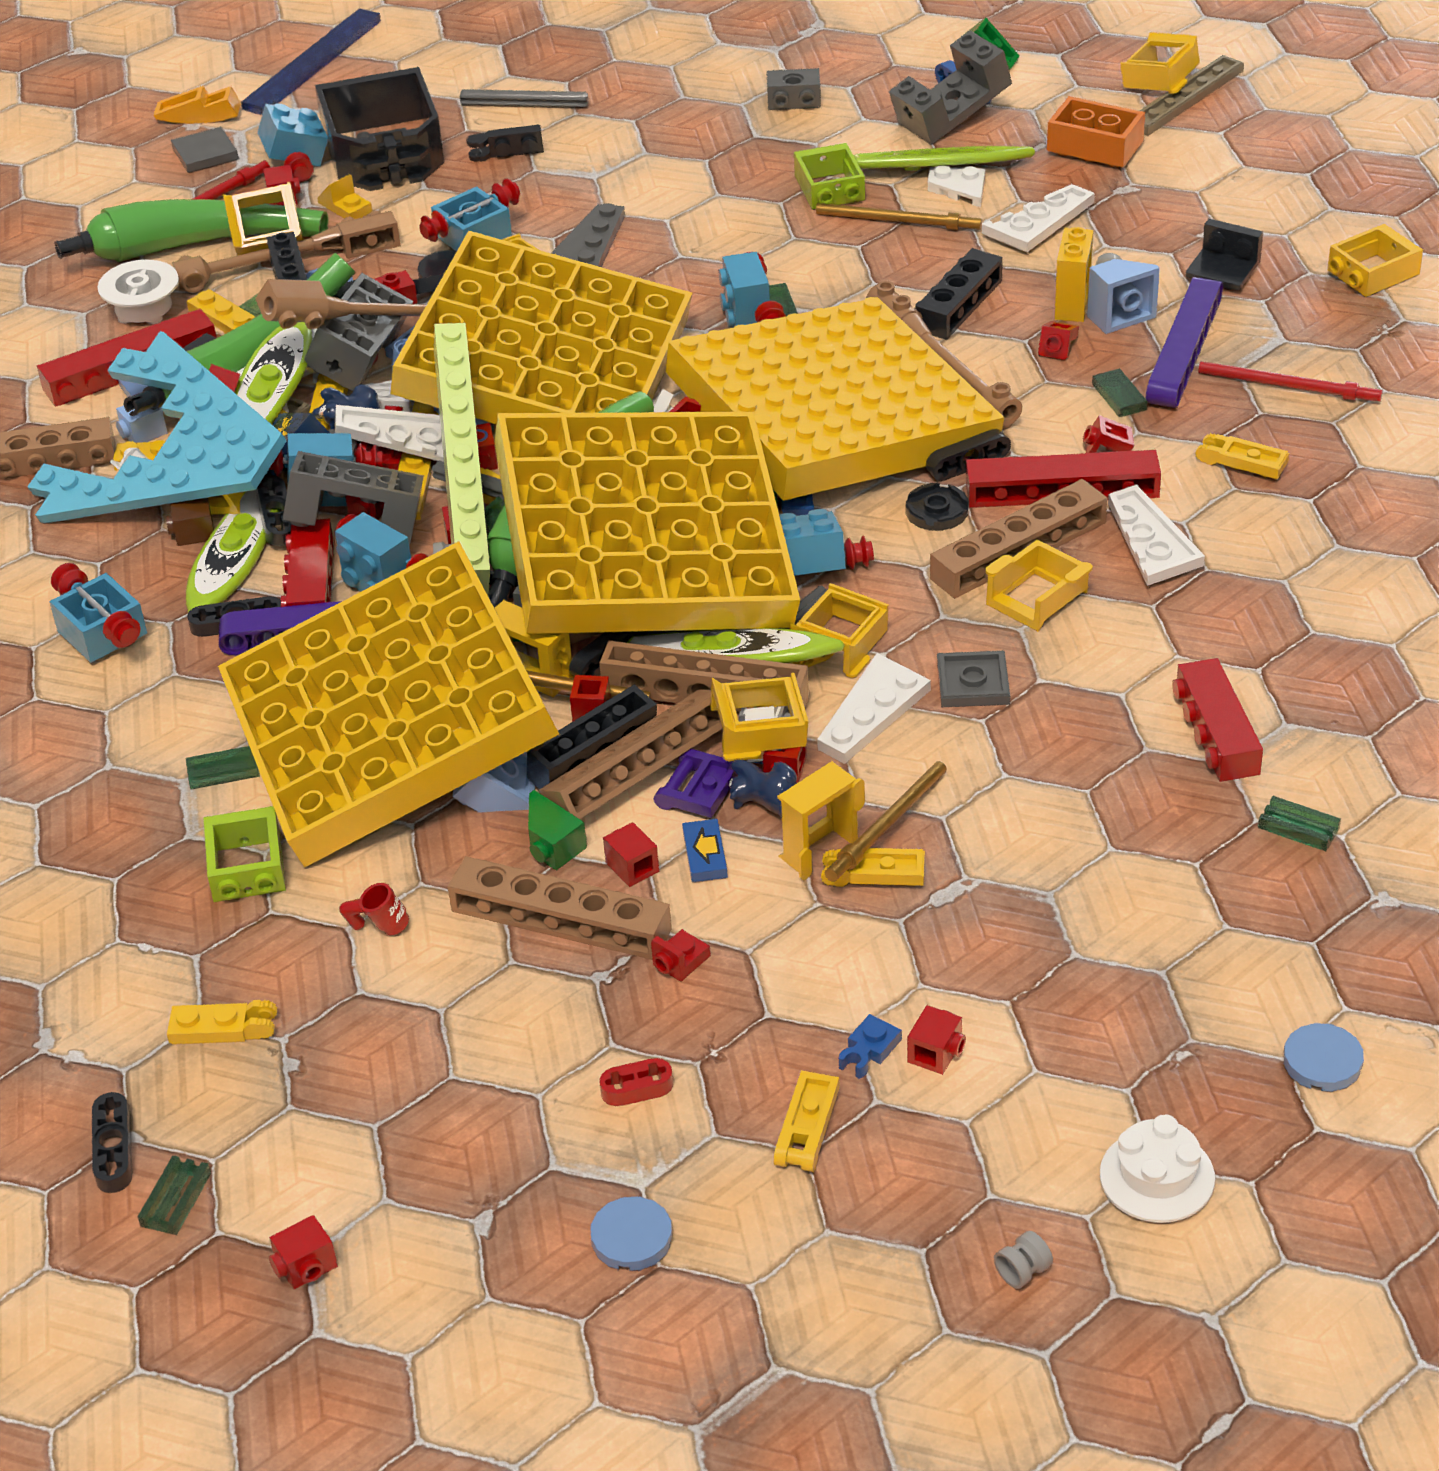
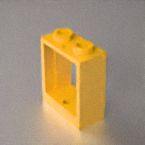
M1382 224L1330 245L1327 270L1367 297L1419 275L1423 249L1386 224ZM1376 255L1387 261L1370 269L1360 263Z
M1081 227L1064 228L1057 257L1055 320L1084 322L1088 305L1089 269L1092 266L1094 230Z
M505 600L495 607L512 643L513 637L538 648L539 660L517 651L526 670L574 678L569 673V666L572 661L569 633L527 634L522 607ZM535 686L537 691L553 698L561 691Z

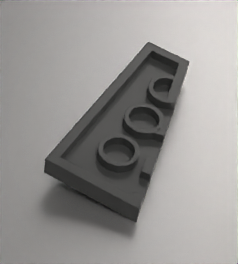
M611 203L597 204L551 254L602 267L624 220L625 206H616Z

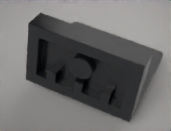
M1208 218L1204 224L1202 250L1186 270V277L1223 281L1224 288L1240 290L1261 261L1263 231Z

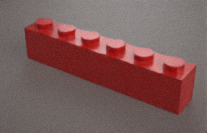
M200 308L37 365L42 389L53 405L57 407L119 385L118 379H113L107 370L122 348L146 352L160 331L167 334L179 346L184 348L205 333L217 338L215 326Z
M1156 450L966 460V490L969 508L1030 505L1081 479L1107 497V501L1110 493L1137 485L1149 498H1160L1161 468Z

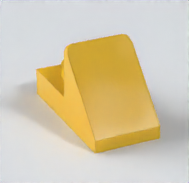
M351 174L329 184L317 198L319 204L343 219L346 217L358 219L373 212L371 202L354 192Z

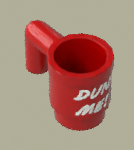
M384 882L371 885L362 893L359 899L343 902L339 907L341 915L354 930H359L365 925V920L360 913L367 915L375 926L387 935L400 933L409 923V915L406 912L405 906L395 895L389 884Z

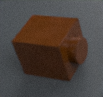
M208 497L170 503L171 515L166 516V524L169 535L175 534L177 546L206 542L214 531Z

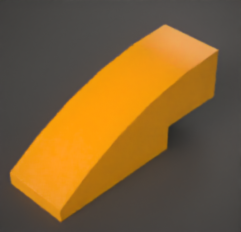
M203 85L158 101L154 117L156 120L184 124L223 121L238 116L241 101L232 86L208 94Z

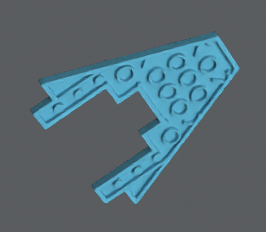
M160 331L146 352L122 348L107 370L113 379L172 390L161 409L166 416L179 418L180 420L154 460L129 455L114 479L43 463L28 485V489L33 495L46 498L35 514L41 523H51L256 490L285 445L286 439L278 429L167 334Z

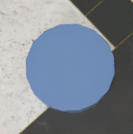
M1314 1023L1301 1026L1290 1034L1284 1046V1066L1290 1077L1300 1085L1310 1089L1311 1085L1322 1087L1321 1091L1329 1092L1347 1088L1357 1081L1363 1067V1048L1357 1038L1346 1029L1332 1024Z
M639 1196L622 1197L609 1202L596 1213L591 1223V1244L598 1259L615 1269H619V1266L629 1267V1271L650 1267L660 1261L670 1248V1241L672 1239L671 1219L662 1206L650 1199Z

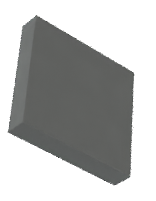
M222 127L171 140L174 152L188 173L239 159L236 148Z
M1005 651L937 653L941 708L1010 705Z

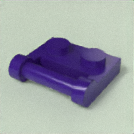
M689 749L679 757L678 767L665 787L658 789L653 800L659 808L664 810L674 807L712 818L730 790V780L737 777L738 774L732 769V762L724 760L723 757ZM697 769L684 791H679L690 772Z

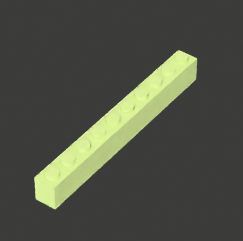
M466 323L434 324V358L451 545L458 541L461 543L486 593L489 594L490 563Z

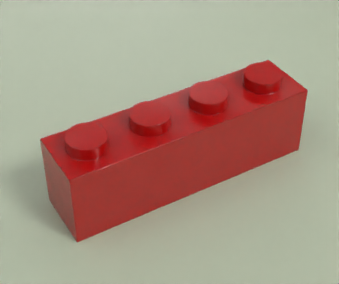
M330 518L317 519L315 526L299 527L292 524L291 534L286 535L288 554L284 555V567L288 575H283L282 577L283 591L286 595L281 596V607L331 602L335 543Z
M1213 658L1178 664L1177 679H1173L1172 682L1173 693L1176 700L1180 699L1183 704L1185 720L1191 722L1194 727L1196 743L1202 745L1205 750L1208 768L1214 769L1219 782L1261 775L1263 747L1219 659Z

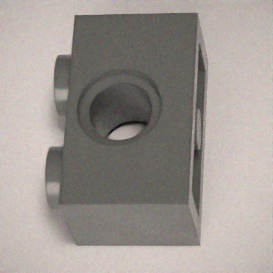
M819 68L767 71L768 110L821 108Z

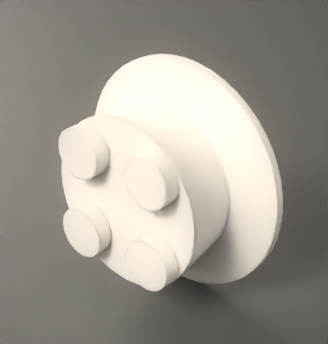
M130 261L106 272L99 280L98 292L104 301L114 305L115 314L120 323L147 322L148 324H157L163 320V315L172 306L170 294L176 289L179 277L174 267L162 261Z
M1159 1115L1155 1119L1138 1122L1120 1134L1119 1140L1110 1146L1103 1156L1100 1166V1182L1108 1199L1124 1213L1143 1221L1169 1223L1188 1218L1196 1214L1207 1204L1214 1190L1215 1172L1209 1157L1201 1149L1196 1137L1187 1128L1178 1124L1174 1117Z

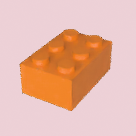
M1068 96L1048 121L1047 151L1055 152L1061 156L1082 158L1088 162L1095 161L1108 164L1111 167L1124 168L1144 141L1145 112Z

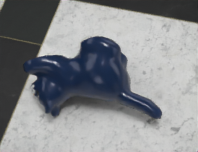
M363 384L356 386L350 396H346L331 387L325 388L320 393L324 403L314 409L312 414L316 419H323L330 426V429H335L336 405L380 409L377 402L378 394L370 386Z
M734 760L731 767L738 776L729 782L730 799H734V808L739 809L749 801L757 802L782 818L781 801L777 796L797 784L795 771L783 762H776L770 772H763L751 762Z

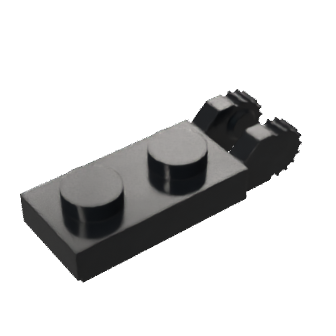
M539 124L488 130L485 133L470 135L466 140L467 145L472 148L468 153L469 158L474 162H483L490 157L496 158L544 152L541 126Z

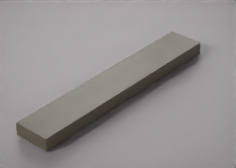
M1222 55L1187 78V84L1179 92L1174 94L1166 92L1139 110L1145 112L1144 135L1149 136L1244 71V63Z

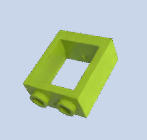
M847 143L794 152L795 178L811 209H816L817 203L840 205L865 200V175ZM842 173L845 175L844 178L816 183L812 180L813 178Z
M273 806L203 817L207 877L213 902L286 891L280 828ZM269 843L270 861L219 869L217 851Z

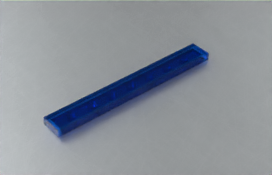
M361 8L357 9L241 101L242 110L262 115L265 104L275 105L281 102L381 21L380 13Z

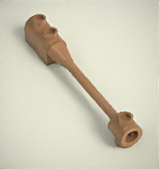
M373 211L368 216L358 219L346 217L341 223H337L336 226L316 234L310 239L297 241L300 252L313 249L315 251L343 250L347 259L401 246L398 223L391 211L383 213ZM268 249L213 262H206L201 256L191 257L185 255L180 257L178 261L172 262V266L178 273L179 290L185 289L190 293H196L201 291L205 284L208 283L210 274L270 260Z
M268 279L255 298L263 318L266 321H278L283 329L291 328L297 322H305L308 329H317L322 326L325 320L349 314L421 316L426 307L423 304L348 302L347 300L326 295L320 281Z
M882 281L870 289L866 298L878 297L1004 416L1002 430L1012 426L1021 415L1022 403L1011 394V386L1008 383L997 382L988 386L932 336L922 320V315L911 306L910 297L899 295L895 292V284L893 282Z

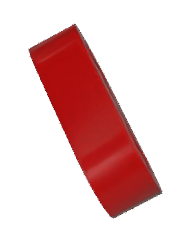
M651 1058L607 1069L599 1079L601 1097L608 1105L624 1106L667 1095L673 1087L672 1067L664 1059ZM657 1075L659 1080H653L652 1076ZM615 1084H620V1087H621V1088H620V1089H615V1086H614V1085H615Z

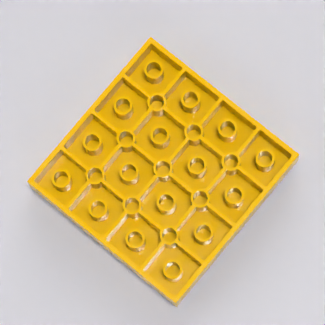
M468 231L393 364L390 394L439 408L434 358V324L466 323L474 413L477 419L497 425L498 413H598L607 406L639 391L646 393L653 400L666 370L668 341L680 339L688 321L692 292Z
M869 297L862 301L841 303L838 306L829 308H817L810 312L789 314L786 317L776 319H764L753 324L737 325L734 328L720 331L712 330L705 334L684 336L681 339L668 341L666 374L689 398L697 400L701 405V412L754 413L772 489L783 501L925 467L928 457L934 451L991 429L1002 431L1004 416L878 297ZM974 449L968 451L964 457L971 456Z
M753 412L498 413L495 448L527 634L790 628L791 623L795 624L800 596Z
M459 541L218 666L286 840L304 868L559 735L552 718Z

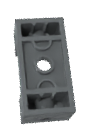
M970 30L950 45L956 71L932 89L925 87L908 76L889 90L898 123L931 145L1013 84L1004 51Z
M363 273L359 275L341 298L348 302L413 303L412 300ZM349 314L325 320L322 326L317 328L304 360L307 362V366L315 372L323 374L339 383L342 387L354 391L356 386L363 384L381 347L385 349L398 337L407 316Z
M298 451L290 471L283 520H288L291 524L299 527L315 526L322 505L324 491H328V494L335 497L355 496L360 497V500L366 503L385 502L381 522L407 536L410 544L416 522L424 475Z

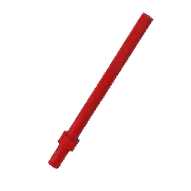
M263 160L250 168L245 167L237 171L236 176L193 199L215 200L240 185L246 186L254 182L255 177L263 174V169L270 168V165L266 160Z
M1200 361L1198 370L1202 374L1343 396V399L1356 401L1358 398L1381 402L1383 390L1362 387L1357 382L1346 381L1343 384Z

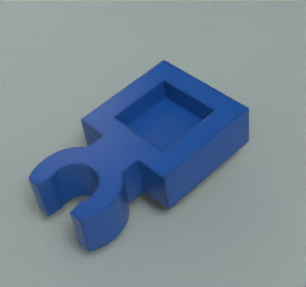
M869 1014L848 1037V1048L844 1049L839 1055V1069L844 1070L848 1064L857 1063L855 1067L856 1077L859 1079L864 1077L868 1073L870 1060L881 1065L902 1040V1030Z

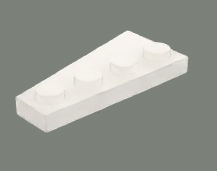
M1071 184L1044 196L1043 202H1030L1023 205V211L1014 215L1012 212H1007L1001 215V220L993 223L989 220L982 223V234L1011 245L1018 250L1028 252L1092 205L1095 193Z
M336 405L335 433H351V439L444 462L440 415Z
M1137 485L1109 494L1108 505L1147 586L1204 566L1205 555Z
M877 653L817 739L818 750L843 764L847 763L931 691V680Z

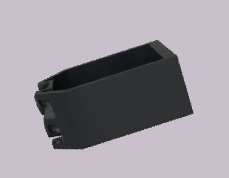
M419 67L315 85L320 121L328 136L327 148L338 180L351 174L354 187L374 191L383 189L382 182L390 181L391 184L401 183V179L408 178L410 184L423 182L444 164L439 117ZM423 120V124L414 129H394L368 134L369 137L358 139L342 135L343 133Z

